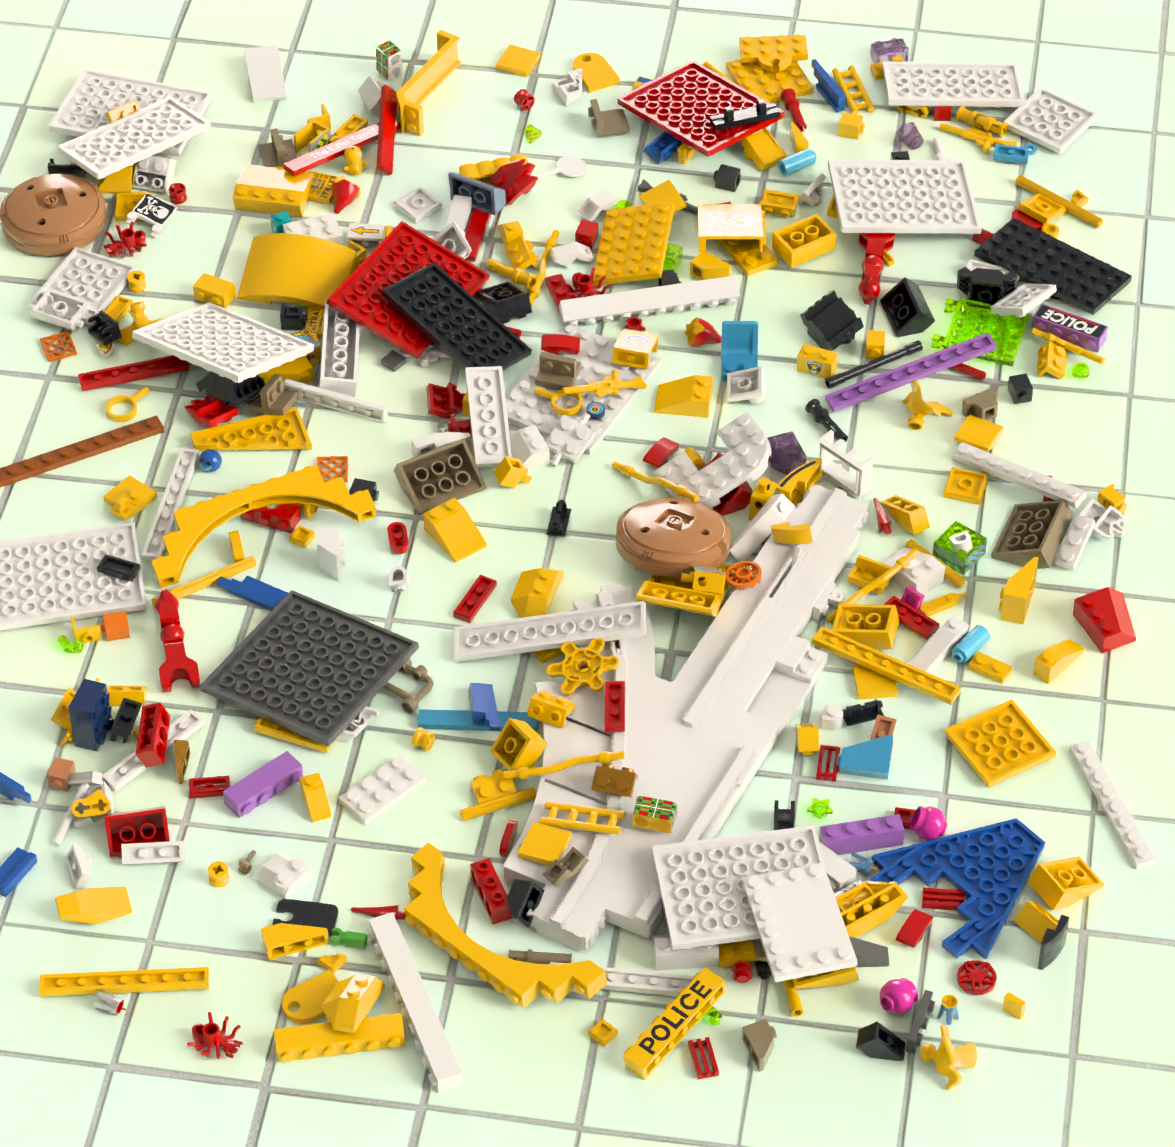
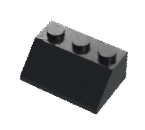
M906 277L880 299L881 305L897 337L923 333L935 322L919 285Z

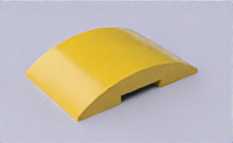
M285 233L255 236L251 243L237 300L272 304V301L303 305L308 310L310 308L324 309L325 301L351 275L356 251L341 244L312 236Z
M721 564L717 568H724L726 574L727 569L731 565ZM652 575L649 581H645L636 594V600L638 602L645 601L648 604L715 617L724 606L731 590V585L727 583L725 578L724 593L717 594L693 590L691 583L681 582V577H656ZM699 577V578H698V580H704V579H705V577Z

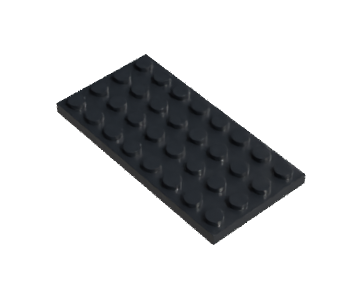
M1012 218L974 251L975 257L989 264L1000 266L1009 272L1012 271L1015 275L1019 276V279L1027 283L1056 285L1057 290L1052 294L1053 296L1091 315L1098 312L1132 281V275L1015 218Z
M435 262L382 290L381 295L463 370H465V367L502 366L503 371L531 355L532 349Z

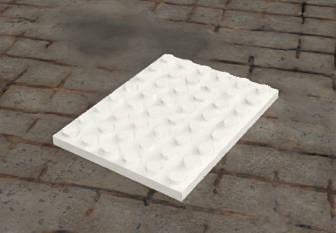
M84 69L49 124V131L80 137L109 124L106 115L107 111L133 100H137L139 108L143 109L170 96L202 116L212 99V92ZM188 140L163 150L162 153L179 156Z
M828 159L827 165L842 233L981 234L982 227L965 161Z
M210 302L132 331V338L140 341V343L150 345L154 349L162 350L166 354L174 355L180 360H186L195 366L205 368L207 371L217 373L219 376L229 378L236 383H240L250 377H255L257 374L267 372L269 369L279 367L286 362H291L314 351V344Z
M566 324L559 332V334L580 338V351L577 355L561 350L558 353L560 356L574 358L577 362H581V370L573 386L603 381L605 377L611 376L612 370H618L619 380L621 379V381H630L641 376L647 384L662 365V359L650 355L648 369L612 363L613 347L616 341L575 325ZM538 358L507 395L508 423L521 428L536 425L540 434L548 438L563 416L553 411L550 399L534 393L535 387L552 393L559 391L558 389L535 385V378L540 370ZM623 388L619 389V394H606L604 397H598V395L593 394L594 392L580 393L583 399V407L577 414L568 416L573 420L579 421L584 412L587 414V406L592 402H600L605 406L604 417L600 419L589 418L585 424L586 427L595 431L596 435L584 453L591 455L642 389ZM563 396L558 398L555 404L563 409H571L576 407L579 401L572 396Z
M135 522L0 540V630L70 621L72 616H74V620L121 611L147 610L141 569L132 582L97 571V567L105 554L140 564Z
M815 825L652 846V855L672 950L760 939L742 885V878L818 863L824 864Z

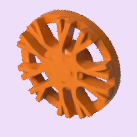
M740 561L727 569L726 581L734 589L744 590L745 587L749 586L753 588V586H756V583L761 581L762 571L755 562Z

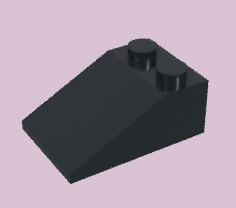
M508 281L481 289L476 294L484 307L502 323H508L513 318H524L527 316L526 314L532 313L529 293Z

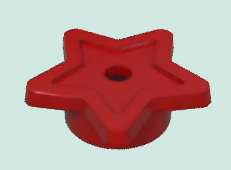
M638 318L627 319V325L622 328L641 332L646 330L642 326V319Z

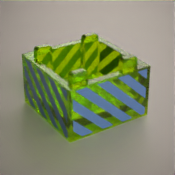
M955 521L934 541L933 555L953 570L965 575L986 553L987 537ZM967 531L971 537L973 548L967 554L962 549L958 553L953 551L949 537Z

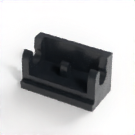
M50 158V163L47 165L49 174L63 173L85 178L86 171L78 165H58L54 163V159Z
M102 310L87 320L89 323L96 321L94 326L88 328V333L104 346L122 338L118 322Z
M123 698L111 728L110 741L115 742L117 736L123 737V743L128 741L142 703Z

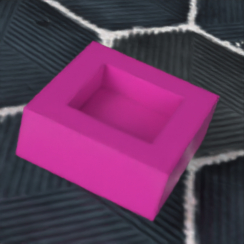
M909 586L905 588L901 600L919 611L925 595Z

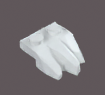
M1092 498L1079 514V516L1095 520L1096 524L1090 537L1121 538L1126 534L1125 529L1121 525L1127 523L1128 519L1111 505L1107 509Z

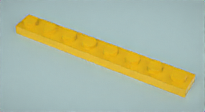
M823 626L812 638V644L949 705H952L960 693L961 687Z
M209 967L43 974L40 975L39 994L40 997L97 994V992L108 994L103 988L110 993L209 989L210 972Z

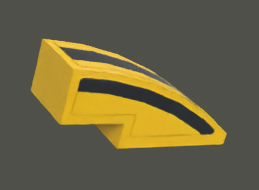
M817 458L809 461L789 473L777 485L776 494H783L790 502L794 500L797 494L804 495L822 473V459Z

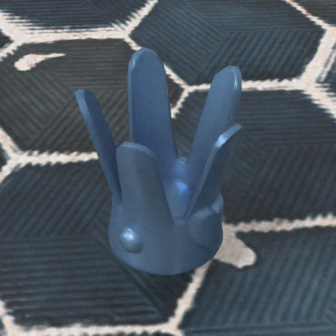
M851 852L853 857L864 862V864L849 863L856 869H859L856 872L870 875L872 869L878 870V868L872 867L874 860Z
M954 995L943 996L937 1019H941L944 1011H946V1024L951 1025L953 1012H955L956 1018L960 1019L957 1009L958 999Z

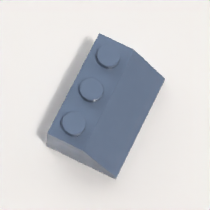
M448 173L451 200H453L454 195L472 197V208L495 216L506 204L505 190L461 174Z

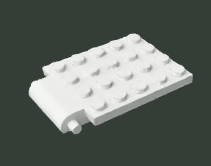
M75 247L31 299L28 310L31 311L33 318L72 331H76L78 327L82 328L84 324L94 326L96 321L89 323L87 320L91 316L98 314L99 311L102 310L104 312L129 283L127 280L128 274L137 270V268Z

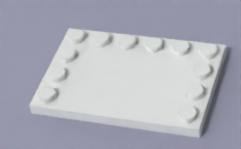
M823 863L742 878V885L774 982L857 966V958Z

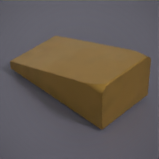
M174 740L178 782L182 784L191 754L189 742L186 740Z

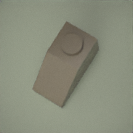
M766 1019L742 1027V1040L759 1072L764 1070L774 1049V1040L777 1037L774 1027L770 1026Z

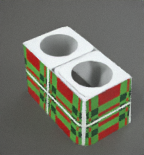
M391 40L378 45L376 48V70L388 81L402 75V50Z

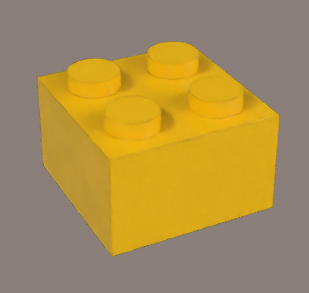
M509 718L490 752L509 771L519 770V767L533 768L547 742L526 722Z

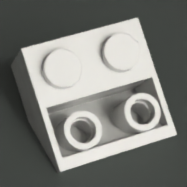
M149 156L147 159L136 162L132 188L166 193L174 178L176 160Z
M339 528L316 529L319 569L336 581L342 582V574H346L345 562H342L345 561V549L341 548L344 547V537L339 534Z

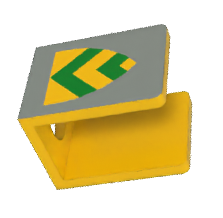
M312 120L294 134L295 151L298 153L308 145L310 153L330 144V128Z

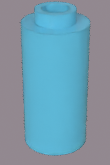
M810 148L804 149L779 160L778 169L786 177L815 164L817 159L816 153Z
M976 625L952 648L953 659L960 663H966L990 640L989 631L982 625Z

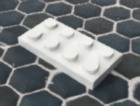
M1024 283L992 305L991 314L1023 317L1027 312L1033 310L1034 307L1050 298L1057 290L1056 285Z
M399 754L339 797V803L366 825L426 782V776Z

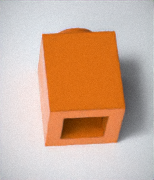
M126 611L103 614L104 622L100 623L102 634H106L107 642L130 638Z

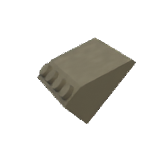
M465 439L400 462L394 469L402 490L419 515L454 497L456 500H460L487 489Z
M1055 500L1015 504L991 553V557L1019 566H1025L1034 557H1039L1037 569L1050 568L1073 518L1066 501Z

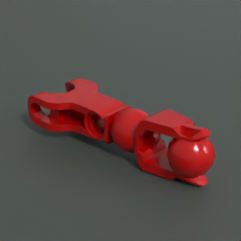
M860 233L858 243L866 250L865 259L861 264L863 274L858 291L866 305H869L877 298L881 291L879 280L884 269V250L889 251L893 248L896 233Z
M167 588L161 590L160 595L155 601V609L159 614L161 624L160 639L164 644L166 661L159 668L163 693L171 692L172 683L178 679L189 681L191 688L200 687L198 664L193 659L188 658L185 652L183 641L185 633L180 625L178 613L179 601Z

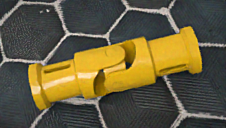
M964 106L959 107L956 113V120L966 121L969 125L979 129L984 128L986 132L999 134V137L1005 136L1008 130V123L998 122L993 117H987L985 114L975 110H967Z

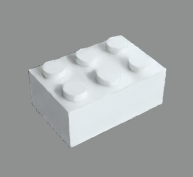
M333 213L282 224L283 233L312 236L344 246L343 234Z

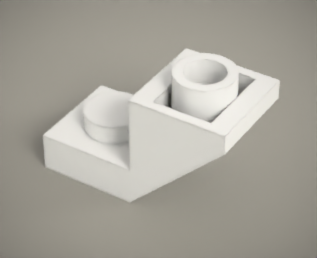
M605 189L588 197L578 212L588 221L593 222L602 209L605 211L612 209L619 201V198L608 189Z
M572 242L550 250L553 261L557 265L569 267L575 258L591 263L594 259L590 248L578 242Z

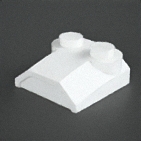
M452 222L431 238L463 259H466L472 251L465 238V232L456 222Z
M762 366L727 373V402L749 400L750 403L757 404L765 399L766 381Z
M277 853L261 867L256 880L282 899H288L314 877V871L309 868L307 861L304 859H295L286 853Z

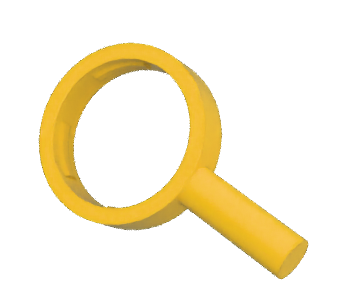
M145 386L132 397L119 395L111 398L105 406L107 417L114 422H127L133 419L137 414L136 402L150 392L149 388ZM121 402L129 403L134 407L131 412L125 415H115L109 411L113 405Z
M539 387L534 389L535 394L551 400L553 411L559 415L572 416L580 412L583 407V399L580 393L563 394L562 390L552 393ZM563 396H572L579 401V404L571 409H563L558 407L555 401Z

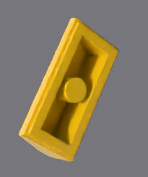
M108 685L107 692L109 693L110 706H120L123 698L140 702L144 706L147 686Z

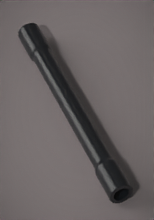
M917 340L905 345L903 348L848 371L825 379V384L828 389H831L854 377L902 357L912 355L923 350L922 343Z

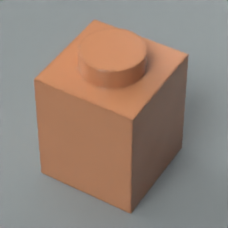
M55 757L47 773L49 788L68 792L71 786L68 784L70 773H76L74 761Z

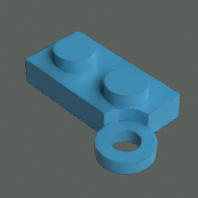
M996 144L993 160L1027 164L1029 155H1034L1037 152V147L1034 144H1025L1023 147Z

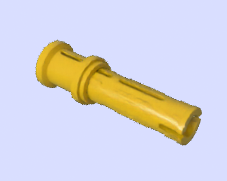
M492 258L488 259L486 263L487 269L512 279L515 284H522L529 290L537 279L534 274L525 273L523 269L516 270Z

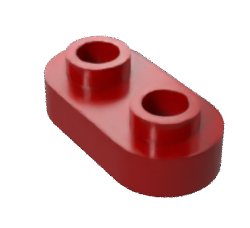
M401 522L389 524L387 534L390 550L394 554L406 553L409 549L406 526Z

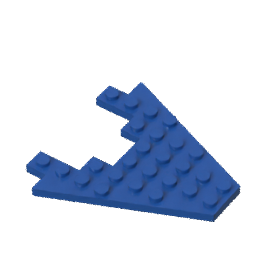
M1015 818L871 856V860H874L873 864L881 871L871 877L870 881L896 882L900 885L909 877L915 875L926 886H930L942 876L969 898L957 907V912L968 923L944 939L942 947L956 959L972 948L986 960L1035 868L1046 842Z

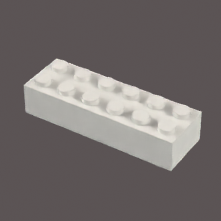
M325 301L319 388L355 397L360 324L326 304L327 301Z

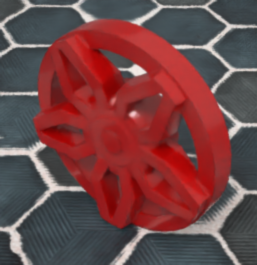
M979 960L966 961L958 969L957 983L963 991L969 994L984 995L993 990L996 985V972L988 962ZM965 984H971L972 989L967 987ZM983 984L990 985L987 988L981 989Z

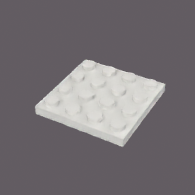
M1040 87L1025 101L1024 107L1016 109L1004 122L1008 123V130L1061 154L1098 119V113Z

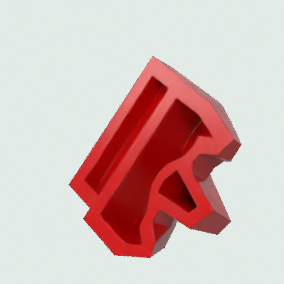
M518 159L501 166L489 178L495 187L505 190L507 205H511L521 194H527L534 187L539 179L537 176H531L536 166L535 164L526 163L524 165L525 159Z
M206 396L204 400H191L192 405L184 406L185 410L199 425L206 426L207 428L216 427L218 424L230 421L232 417L239 415L236 407L231 408V406L223 404L220 399L213 396Z

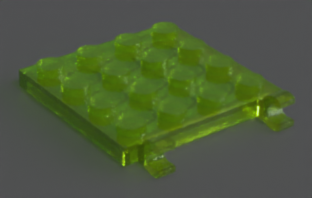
M947 298L944 312L953 313L955 311L946 337L933 334L931 348L939 349L942 347V350L989 333L997 345L996 350L976 358L1013 367L1030 319V313H1026L1023 317H1015L1014 315L999 316L998 314H991L992 305L963 298H960L959 301Z

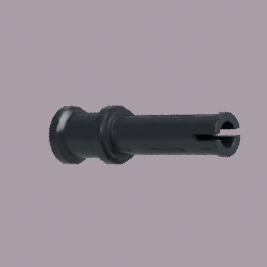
M812 399L807 403L805 410L814 416V420L817 423H821L828 432L830 430L834 431V438L837 441L839 439H843L845 442L848 440V436L831 419L829 411L820 405L818 399Z

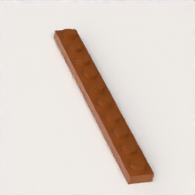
M156 415L0 468V488L163 433L164 427Z

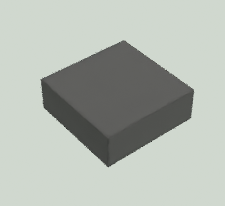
M394 350L381 359V364L393 372L407 362L406 357Z

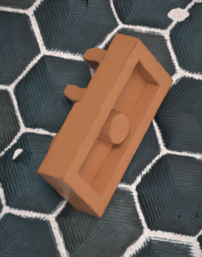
M877 714L870 740L893 735L897 719Z

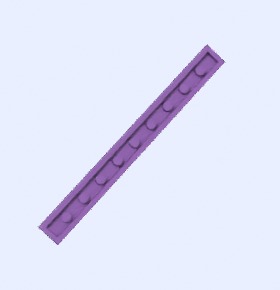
M985 333L825 395V400L834 413L909 384L913 380L917 381L996 350L997 345L990 334Z

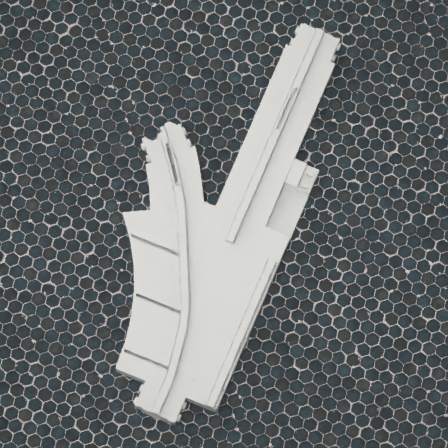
M813 484L810 490L805 492L802 503H798L796 508L782 522H790V526L809 523L813 542L782 544L774 542L773 534H771L753 561L761 568V581L756 583V586H753V588L749 586L745 587L744 590L734 589L672 682L655 676L654 638L649 612H646V636L604 642L605 645L600 655L603 657L616 656L619 659V665L617 669L605 671L601 674L600 677L604 680L602 691L595 692L591 687L582 685L572 695L566 696L560 689L564 682H535L536 693L547 691L552 696L564 697L576 704L574 711L566 717L564 727L560 728L542 721L544 740L547 742L544 748L542 767L552 766L576 756L599 754L602 751H608V753L624 751L625 759L611 760L605 764L613 765L614 769L622 770V767L634 769L638 779L635 781L632 798L591 789L596 765L602 766L600 762L577 764L553 774L541 775L535 802L526 825L504 863L505 880L512 883L514 879L532 881L545 890L539 906L533 913L532 908L527 912V916H533L530 928H536V932L539 935L573 948L574 951H578V949L586 951L590 944H594L597 933L605 927L606 922L648 939L652 937L665 916L652 855V846L715 838L774 743L780 739L827 665L828 653L810 647V641L800 638L799 635L812 617L813 605L829 581L834 583L858 546L862 525L867 523L870 516L868 504L858 502V500L847 497V493L844 490L834 488V491H831L823 486ZM617 583L600 585V592L596 594L594 602L586 603L582 600L574 599L573 608H570V611L638 601L636 600V593L632 592L630 586L624 587ZM589 644L576 645L579 649L589 646ZM588 666L580 667L579 671L588 668ZM625 681V732L605 733V682ZM638 796L672 801L677 804V816L671 833L633 827L632 814ZM546 801L626 811L625 819H617L616 826L621 827L620 835L555 827L572 832V838L561 860L572 847H575L589 859L574 876L558 886H555L542 875L549 867L548 865L518 858V851L533 822L539 823L540 817L548 818L550 810L544 808ZM558 811L556 819L568 820L570 812ZM578 813L576 821L587 823L589 815ZM598 816L596 824L607 825L609 817Z

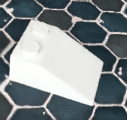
M904 547L881 563L892 567L896 564V560L908 554L912 549ZM919 552L909 562V565L904 570H899L892 576L891 580L904 591L906 587L910 586L924 595L944 582L945 566L932 555Z

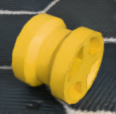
M135 270L128 274V287L131 292L140 293L146 289L145 274L142 271Z
M419 727L413 735L412 745L415 747L420 746L424 751H429L434 744L435 733L426 732L424 728Z
M216 861L209 865L208 875L210 884L219 888L227 885L230 879L228 866L222 861Z

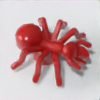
M133 221L130 222L129 228L122 231L119 225H116L121 240H114L112 235L106 231L105 234L109 236L113 244H105L103 247L110 254L109 257H114L118 253L121 258H124L125 247L132 257L135 251L131 250V248L141 252L142 247L147 246V243H145V232L142 230L134 232Z
M595 267L592 268L590 275L581 272L573 274L572 283L575 289L570 284L564 282L562 284L568 287L571 292L568 296H572L573 299L580 298L583 294V297L603 295L606 289L610 288V285L604 286L602 291L595 290L601 287L602 281L606 278L604 275L600 278L598 285L592 286Z
M208 1012L209 1023L205 1025L195 1024L192 1027V1038L195 1042H188L187 1046H194L197 1051L209 1046L207 1051L201 1052V1055H205V1057H209L213 1047L216 1046L217 1059L221 1058L220 1047L223 1046L225 1055L229 1058H234L232 1054L238 1052L236 1047L240 1048L243 1042L229 1039L235 1037L237 1030L241 1026L237 1025L234 1027L231 1035L222 1036L226 1032L229 1017H225L220 1031L219 1026L213 1023L212 1013Z

